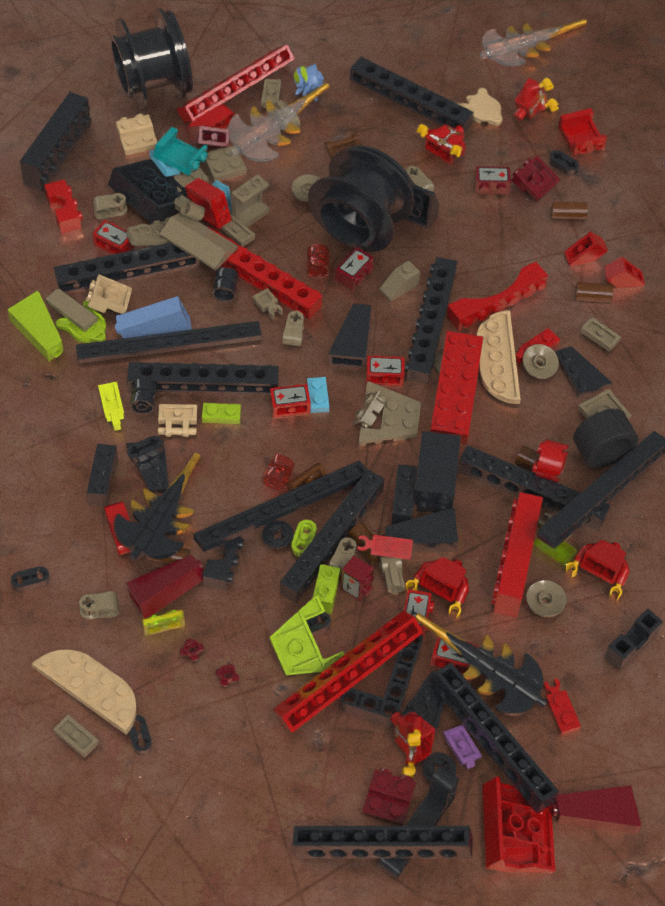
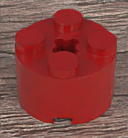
M548 439L545 442H540L537 454H540V458L535 461L532 472L536 473L537 477L559 483L560 478L557 475L559 476L563 472L568 455L565 449H569V445Z

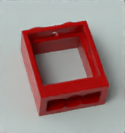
M200 178L185 186L188 199L204 207L205 212L201 220L217 229L232 221L224 191Z

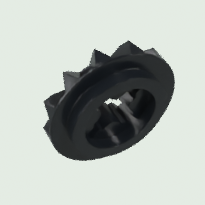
M284 521L268 523L262 531L264 544H267L270 548H277V550L282 547L286 548L288 544L292 543L293 529ZM281 531V537L274 540V534L277 535Z
M433 753L425 759L423 775L427 778L428 782L431 781L436 768L434 766L439 768L444 765L445 769L456 775V764L449 755Z

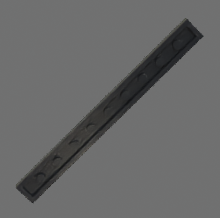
M259 321L77 344L76 351L78 364L256 341L262 340Z
M360 461L352 463L193 534V539L203 552L208 551L357 484L367 472V469Z

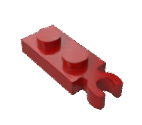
M373 535V540H369L366 536H359V539L366 541L364 547H357L360 551H365L369 548L371 549V555L411 560L413 540Z
M557 678L554 679L555 687H550L548 682L545 681L543 688L549 694L546 695L545 699L560 735L580 730V722L566 690H559L560 681Z

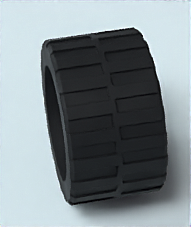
M614 408L597 412L588 417L576 428L573 434V440L586 464L591 468H604L617 463L637 446L639 440L625 413L620 409Z

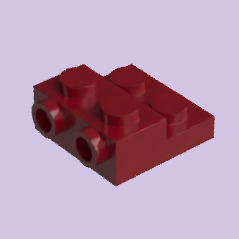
M538 156L533 159L528 158L522 164L524 166L522 169L519 167L512 173L514 177L511 179L522 193L526 190L537 202L560 181L557 175Z
M381 768L380 771L375 769L362 809V815L396 826H403L416 782L408 775H401L400 777L392 775V771L386 768Z

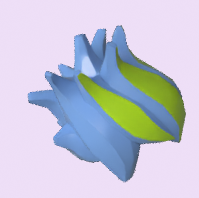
M317 64L308 67H297L294 72V82L297 87L295 95L302 93L304 97L324 84V76L317 70Z

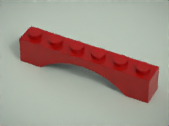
M535 261L521 268L515 282L503 292L485 298H461L448 305L446 316L458 331L469 328L475 322L482 321L487 316L500 312L503 308L512 306L517 301L528 298L537 291H542L547 285L548 274Z

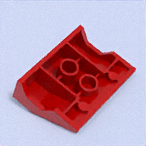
M496 776L483 784L486 868L502 872H556L551 805L537 814L516 787L501 783L500 777Z

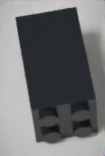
M422 431L413 510L421 513H436L453 507L461 436Z

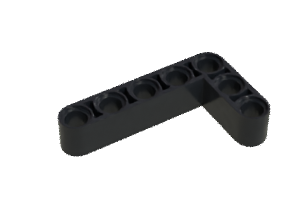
M421 634L414 639L417 643H409L399 651L384 698L350 688L340 696V709L347 714L385 726L394 725L390 721L392 715H387L384 712L391 711L395 714L401 711L421 651L423 635ZM403 658H410L411 661H405ZM398 675H403V676H405L406 678H405V679H399L397 676H398ZM392 693H397V694H399L400 696H399V697H393L391 694H392ZM345 699H352L354 702L347 703ZM372 705L374 708L367 709L365 708V706Z
M440 766L430 781L428 795L405 826H436L455 798L459 777ZM381 858L378 867L397 879L412 858Z

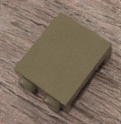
M259 175L254 176L231 192L232 215L247 228L269 213V207L262 202V191L267 189L269 184Z

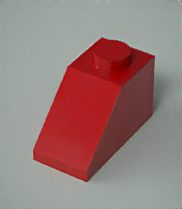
M590 231L565 250L564 254L569 265L576 266L596 261L607 253L608 249L603 238Z
M620 257L605 266L607 282L617 288L645 286L643 272L625 258Z

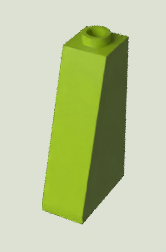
M38 291L7 309L11 323L48 361L59 357L64 352L62 340Z

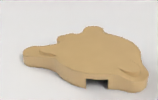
M480 88L476 95L467 96L468 104L459 103V105L474 112L473 120L481 124V121H488V124L495 126L502 123L501 105L496 99L488 95L485 88Z

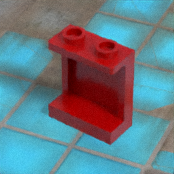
M591 108L560 115L558 128L573 155L605 148L607 136L600 135L592 120L594 112Z

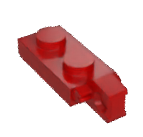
M547 328L519 348L515 354L516 363L518 365L523 363V355L530 346L542 344L552 349L560 343L561 339Z

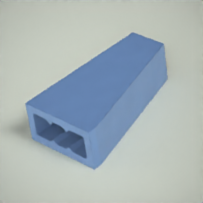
M178 296L116 316L117 324H115L117 334H121L123 338L192 330L190 316Z

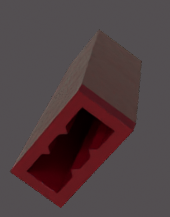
M191 554L126 582L130 599L145 620L203 581L202 572L204 568L201 561H196Z
M631 785L557 795L554 803L551 804L552 815L556 816L558 824L629 834H638L642 826Z

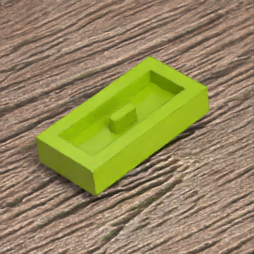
M203 403L202 423L240 424L241 404Z

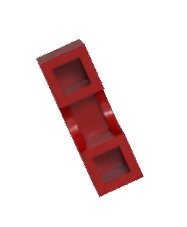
M65 179L45 184L46 198L51 209L62 207L54 210L61 234L81 229L83 216L80 210L77 211L78 205L76 199L72 198L71 186H67Z

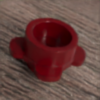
M187 639L184 643V648L180 649L181 656L189 657L191 661H196L199 658L200 652L204 650V645L197 640Z
M232 664L223 665L215 672L216 676L220 679V685L223 687L228 686L231 682L239 681V675L236 674L235 666Z

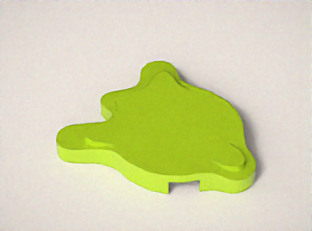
M84 301L83 307L97 316L98 321L85 332L67 318H60L56 321L58 329L69 332L78 342L92 343L106 340L105 319L93 308L88 307L89 302Z

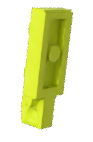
M117 382L98 385L105 419H107V422L112 421L114 431L121 430L120 420L124 419V410Z

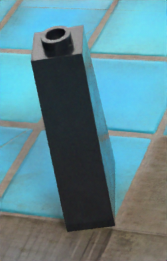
M353 303L329 351L328 365L365 369L371 305Z
M455 508L386 526L385 534H381V536L413 540L412 553L456 552L458 536Z

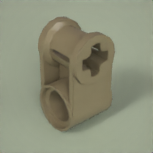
M417 166L407 167L406 172L414 185L434 192L432 181L426 177Z
M121 193L95 197L93 199L95 217L97 219H106L125 215L128 210L125 204V196Z
M292 311L288 314L283 333V345L301 347L304 316L300 311Z
M344 538L339 542L336 552L329 563V566L340 568V576L344 566L353 555H356L357 545L351 538Z
M113 591L86 594L79 600L80 615L86 620L112 618L119 614L117 593Z

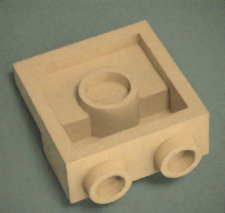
M138 114L135 118L128 119L124 117L116 122L117 134L125 155L155 149L157 139L149 115Z
M98 274L96 281H91L90 291L85 301L89 302L88 307L105 313L106 309L109 308L124 314L128 307L132 287Z

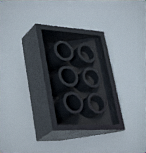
M151 159L113 168L108 182V186L115 193L123 194L126 198V203L132 206L151 224L157 220L160 222L165 221L166 218L172 217L179 212L175 209L174 201L176 197L183 195L188 198L186 189L171 176H164Z
M414 185V208L405 220L429 230L438 216L439 202L435 192Z

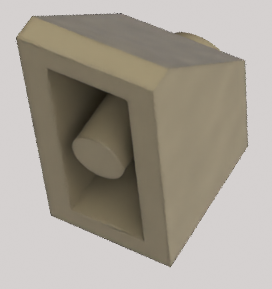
M410 261L405 262L394 269L381 286L380 292L392 302L419 285L420 271Z

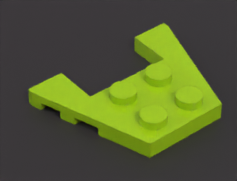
M318 595L314 596L269 637L286 676L321 673L345 655L342 651L329 658H322L306 622L313 617L325 613Z

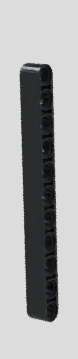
M653 431L540 528L537 538L552 549L557 548L665 453V437Z

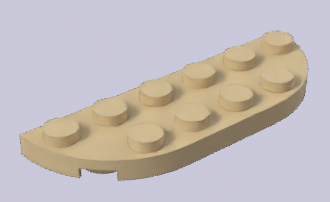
M510 310L501 311L489 316V319L482 323L478 329L477 336L484 337L479 375L483 386L492 396L506 403L520 404L521 398Z
M57 650L41 656L32 663L35 670L126 735L130 731L137 714L134 693L122 678L95 659L76 650Z

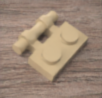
M159 404L158 422L159 424H166V427H158V435H166V437H172V435H183V437L196 435L197 428H189V425H197V405ZM172 424H183V428H172Z

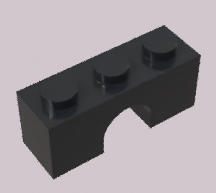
M97 444L87 488L88 505L104 507L109 504L112 474H115L118 461L117 446Z
M398 464L391 525L412 519L417 466Z
M242 535L214 547V552L221 553L225 557L218 561L208 559L203 574V586L227 591L228 585L232 584L235 573L233 569L238 567L239 550H243L245 539L242 538Z
M646 609L634 621L633 626L625 635L621 633L608 646L604 658L620 671L659 633L663 621L652 611Z

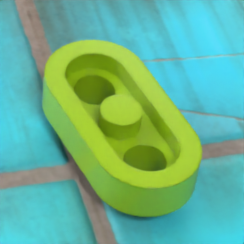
M303 520L299 522L296 528L291 550L298 557L301 556L316 537L317 526L313 521Z

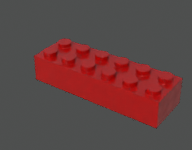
M447 331L430 432L461 436L460 444L467 445L484 337Z
M520 492L518 499H514L491 602L492 605H495L493 613L515 618L518 616L543 497Z

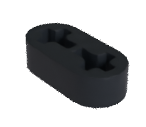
M558 150L551 152L549 158L551 166L568 176L577 174L579 163L575 159Z
M151 436L129 446L127 454L132 462L140 463L162 453L164 444L160 437Z
M42 566L16 572L11 577L12 587L17 592L46 586L50 581L48 570ZM38 574H42L43 579H39ZM22 579L23 584L19 585L18 580Z
M326 612L306 621L313 637L326 632L330 628L331 619ZM318 620L325 621V624L318 623Z
M136 715L135 722H138L141 732H137L133 724L129 735L135 753L146 755L152 749V741L145 719L140 715ZM139 738H143L144 743H146L145 748H141Z

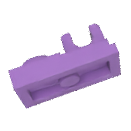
M460 725L444 732V738L461 765L465 764L466 769L474 767L475 760L481 758V754L464 726Z

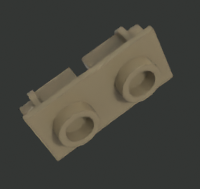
M380 391L369 393L366 396L363 408L356 412V419L353 424L361 423L362 428H371L377 417L372 411L379 414L385 405L386 398L382 395L378 396Z

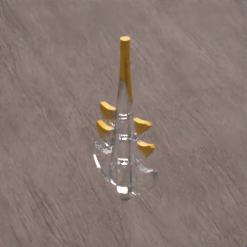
M586 19L536 32L526 23L523 26V35L517 33L514 26H510L506 30V39L500 37L496 29H492L483 35L482 47L485 51L480 52V57L494 59L497 63L505 66L523 65L525 60L520 58L516 54L517 52L525 57H539V52L535 51L531 46L538 50L550 51L551 47L544 42L545 40L586 25Z
M325 82L313 92L281 110L277 109L271 100H267L266 113L268 117L262 116L254 106L250 113L252 126L243 123L239 115L236 114L228 126L229 140L235 147L230 150V154L234 157L239 153L256 162H267L279 157V153L270 149L266 143L270 142L277 146L290 144L291 140L284 137L280 130L282 129L284 132L291 134L300 133L301 129L296 127L291 120L317 96L326 91L329 85Z

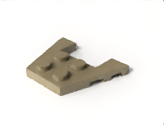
M367 381L365 398L369 393L380 391L378 396L382 395L386 399L381 429L361 427L359 446H365L366 443L371 442L378 444L384 440L391 439L398 441L417 438L421 402Z

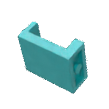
M172 127L156 143L153 157L189 176L199 168L201 162H205L208 156L206 152L208 146L204 145L199 150L176 138L178 130Z

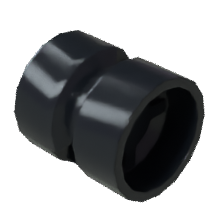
M226 267L216 271L212 291L214 298L222 302L234 300L239 278L237 271Z
M137 379L133 382L130 399L132 411L139 414L153 412L155 406L154 398L157 391L155 382L149 379Z

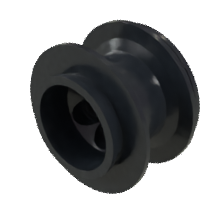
M161 8L155 9V27L131 34L124 20L118 18L116 19V35L110 37L113 60L122 89L127 98L134 96L141 110L147 108V90L171 84L173 91L179 99H184L186 93H190L193 90L192 70L180 26L170 10L164 12Z
M362 145L342 149L332 157L329 163L330 177L318 179L309 189L308 203L310 210L323 229L337 241L368 252L383 250L393 240V223L405 220L413 211L415 190L412 180L397 161L378 149Z

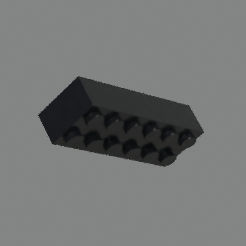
M69 92L20 160L24 185L43 191L44 185L50 183L51 178L58 172L62 162L66 161L69 152L74 149L78 139L82 138L86 128L91 125L92 119L90 118L88 98Z

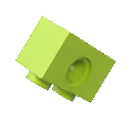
M321 564L313 597L318 595L325 612L332 614L340 580V568Z

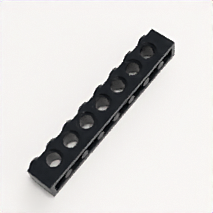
M360 57L350 68L351 81L441 126L448 125L454 129L459 125L464 129L465 133L473 123V111L370 60Z
M165 243L54 267V273L58 288L64 293H71L89 289L91 281H96L98 274L117 282H123L200 265V260L172 243Z
M436 257L435 264L431 263L429 274H432V276L427 279L426 287L428 291H424L422 300L425 301V304L420 306L419 315H421V319L417 318L415 329L418 331L413 334L412 343L414 347L409 349L408 358L411 359L410 362L406 361L404 370L407 373L408 381L429 384L456 274V260Z
M129 362L127 384L128 391H132V385L135 380L149 379L156 383V392L270 395V388L278 387L279 366Z
M468 445L459 459L457 472L516 497H519L520 492L543 497L541 507L556 514L581 493L557 482L537 477L533 472ZM606 504L583 525L600 532L608 515L610 505Z
M367 470L280 581L281 595L294 603L299 601L318 576L320 565H326L336 552L339 542L348 537L350 530L360 522L381 495L384 488V478Z
M450 663L436 671L431 686L538 814L553 804L559 790L456 667Z
M294 826L292 847L297 858L472 859L473 836L470 826Z

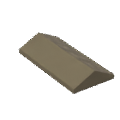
M181 213L170 217L160 232L162 238L214 270H217L238 249V246L198 221L183 216Z

